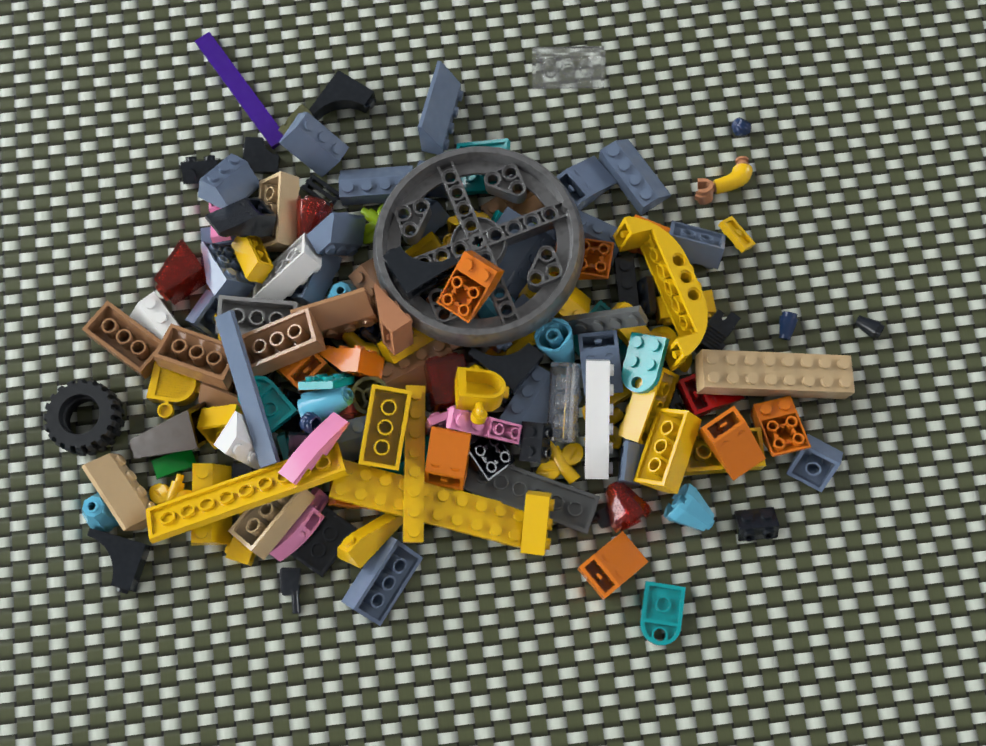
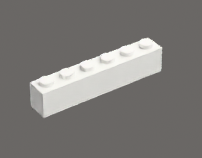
M586 359L585 479H609V474H613V462H609V454H613V443H609V435H613V423H609V415H613V404H610V396L614 395V384H610V376H614V364H610V360Z

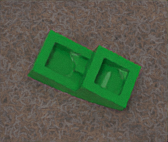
M192 450L171 453L151 461L157 480L174 476L178 472L192 469V463H196Z

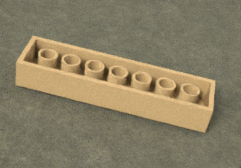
M702 349L694 357L697 394L786 397L791 395V397L846 399L855 393L851 355Z

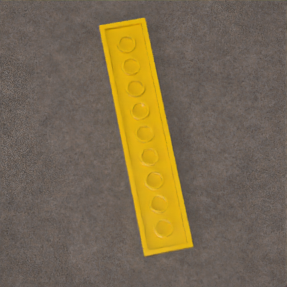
M338 442L334 444L327 456L324 454L321 456L312 470L307 469L297 485L278 473L287 462V460L147 508L146 517L150 542L153 544L346 476L347 471Z
M344 460L347 475L333 480L328 498L403 517L404 475ZM424 482L425 524L521 549L524 511L503 504L501 501Z

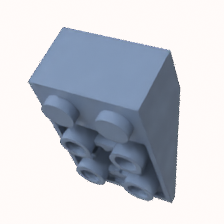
M595 156L567 168L556 176L566 187L577 209L580 211L617 184L615 178Z
M202 241L201 247L206 283L214 296L247 297L255 287V283L245 278L233 248Z
M617 330L578 334L584 396H586V359L610 360V364H614V376H610V384H614V393H623Z

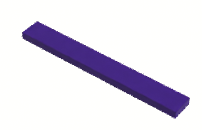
M208 32L195 40L198 48L271 148L275 149L281 145L279 141L284 135L278 131L280 127L211 33Z

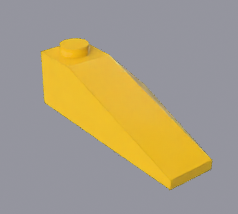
M385 513L352 532L337 547L338 558L361 569L403 524V517Z

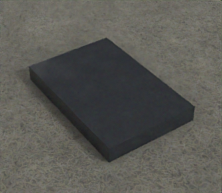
M327 506L321 512L325 517L305 543L291 554L322 578L338 558L337 547L344 538L358 529Z

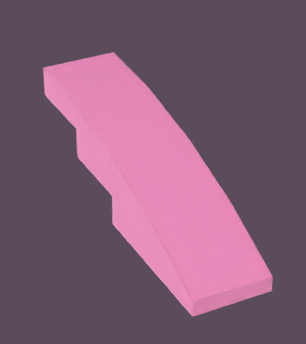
M333 412L302 442L278 473L297 485L307 469L312 470L323 454L327 456L349 425V422Z

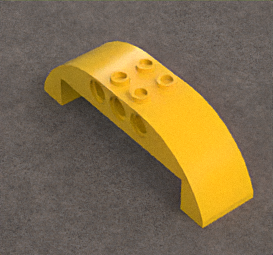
M627 216L620 223L613 238L619 252L639 247L642 251L679 336L667 349L665 356L670 371H674L689 357L703 339L708 323L706 299L701 283L695 276L694 268L679 243L658 225L644 219Z

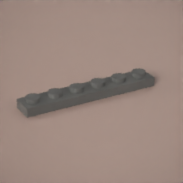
M641 306L557 317L569 323L573 335L644 326L648 322V318Z

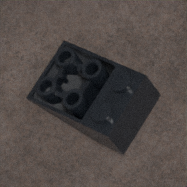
M252 198L241 199L205 215V219L217 234L222 237L256 236L263 238L265 236H272L277 217L262 199Z
M471 435L468 465L486 482L515 462L503 441Z

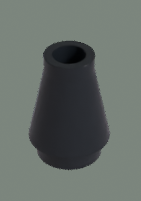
M859 315L854 324L868 336L876 339L879 338L885 325L881 324V321Z

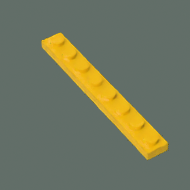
M406 385L405 390L412 391L404 436L403 543H423L426 386Z

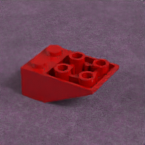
M696 373L680 379L676 385L687 411H690L697 417L745 399L741 395L697 394Z

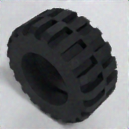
M78 379L77 383L70 381L67 382L66 387L60 386L57 389L59 392L56 395L52 394L50 396L52 400L50 404L46 403L45 406L47 414H43V420L47 422L44 428L49 433L48 437L60 448L79 456H86L87 454L93 456L97 455V451H106V446H113L116 442L114 440L115 437H120L122 433L120 427L125 425V421L122 419L125 416V410L121 408L123 404L117 398V395L103 384H99L94 380ZM96 402L100 412L96 425L86 433H73L70 419L74 410L83 403Z

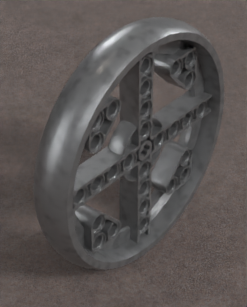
M472 146L447 151L424 161L412 169L394 187L386 199L377 219L373 237L374 267L381 289L384 288L393 301L398 302L401 310L411 316L413 320L412 326L415 329L438 341L464 347H489L509 343L529 335L546 324L559 312L572 294L581 273L585 253V236L581 217L572 196L561 181L543 165L523 154L489 146ZM510 174L515 175V176L512 177V178H508V177H507V176L510 175ZM485 175V188L489 194L516 204L523 203L526 200V189H528L545 207L498 225L488 218L476 216L460 177ZM449 179H455L453 182H447ZM491 181H496V182H497V183L494 184V185L489 184ZM442 184L459 225L451 236L450 244L414 257L417 260L440 262L438 259L441 257L450 259L454 256L459 261L462 254H456L457 251L472 250L498 266L506 254L507 247L554 228L557 238V251L555 252L551 246L541 247L527 275L528 288L536 293L529 301L515 308L504 279L501 277L490 295L498 316L472 319L470 323L465 322L434 302V299L440 296L443 289L435 288L429 292L430 304L420 295L409 300L386 265L383 256L388 250L401 247L402 236L409 245L417 244L420 241L432 215L429 202L423 198ZM516 190L522 191L520 194L514 193ZM455 195H462L460 198H454ZM426 208L424 212H418L419 209ZM462 211H469L465 215L460 214ZM408 215L406 219H401V216ZM547 216H554L551 220L546 219ZM531 222L536 223V225L532 227L528 224ZM469 227H475V228H476V229L473 230V231H468V230H467ZM513 229L519 230L517 233L514 234L510 232ZM415 231L413 235H407L408 232ZM495 236L501 237L499 240L496 241L492 239ZM545 255L551 256L549 260H545L542 257ZM551 272L559 273V275L555 277L550 276L549 274ZM533 279L541 280L538 284H534L531 281ZM497 293L504 294L502 298L495 297ZM504 310L512 311L509 315L502 314ZM443 314L450 315L449 318L445 320L440 318Z

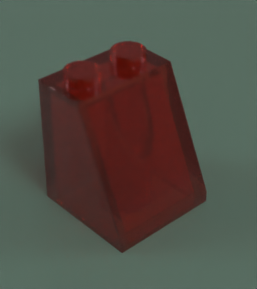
M183 239L177 243L154 278L158 284L155 288L159 294L163 296L166 302L170 300L174 305L207 284L205 269Z
M453 352L447 354L446 357L432 356L425 361L424 372L431 413H441L447 411V408L456 405L455 376L458 367L467 368L464 354Z

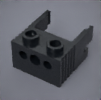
M718 309L707 323L703 339L694 352L698 354L702 349L723 350L726 346L724 344L725 340L741 318L731 311L727 318L722 320L725 313Z

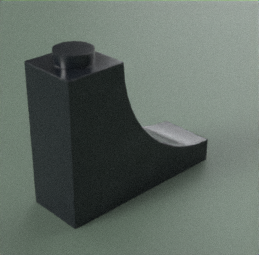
M338 70L309 110L318 121L329 112L344 108L356 109L367 113L376 103L375 93Z
M400 246L388 250L383 256L386 265L409 300L451 276L458 263L454 256L440 262L420 261L409 256Z
M530 343L519 351L504 356L488 355L474 347L468 352L469 359L486 370L499 374L512 394L517 391L542 362L544 354H542V350L537 345H531Z
M89 528L87 536L99 541L110 555L113 566L111 585L117 587L116 591L121 593L136 592L151 546Z

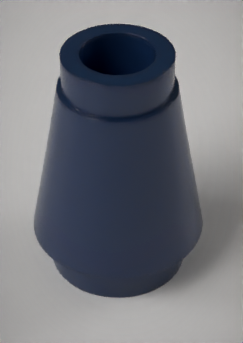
M787 311L782 312V316H779V339L791 340L799 320L797 319L798 314Z

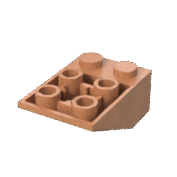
M375 283L374 292L382 341L396 355L414 344L413 320L408 313H404L401 310L397 301H393L384 288L381 289Z

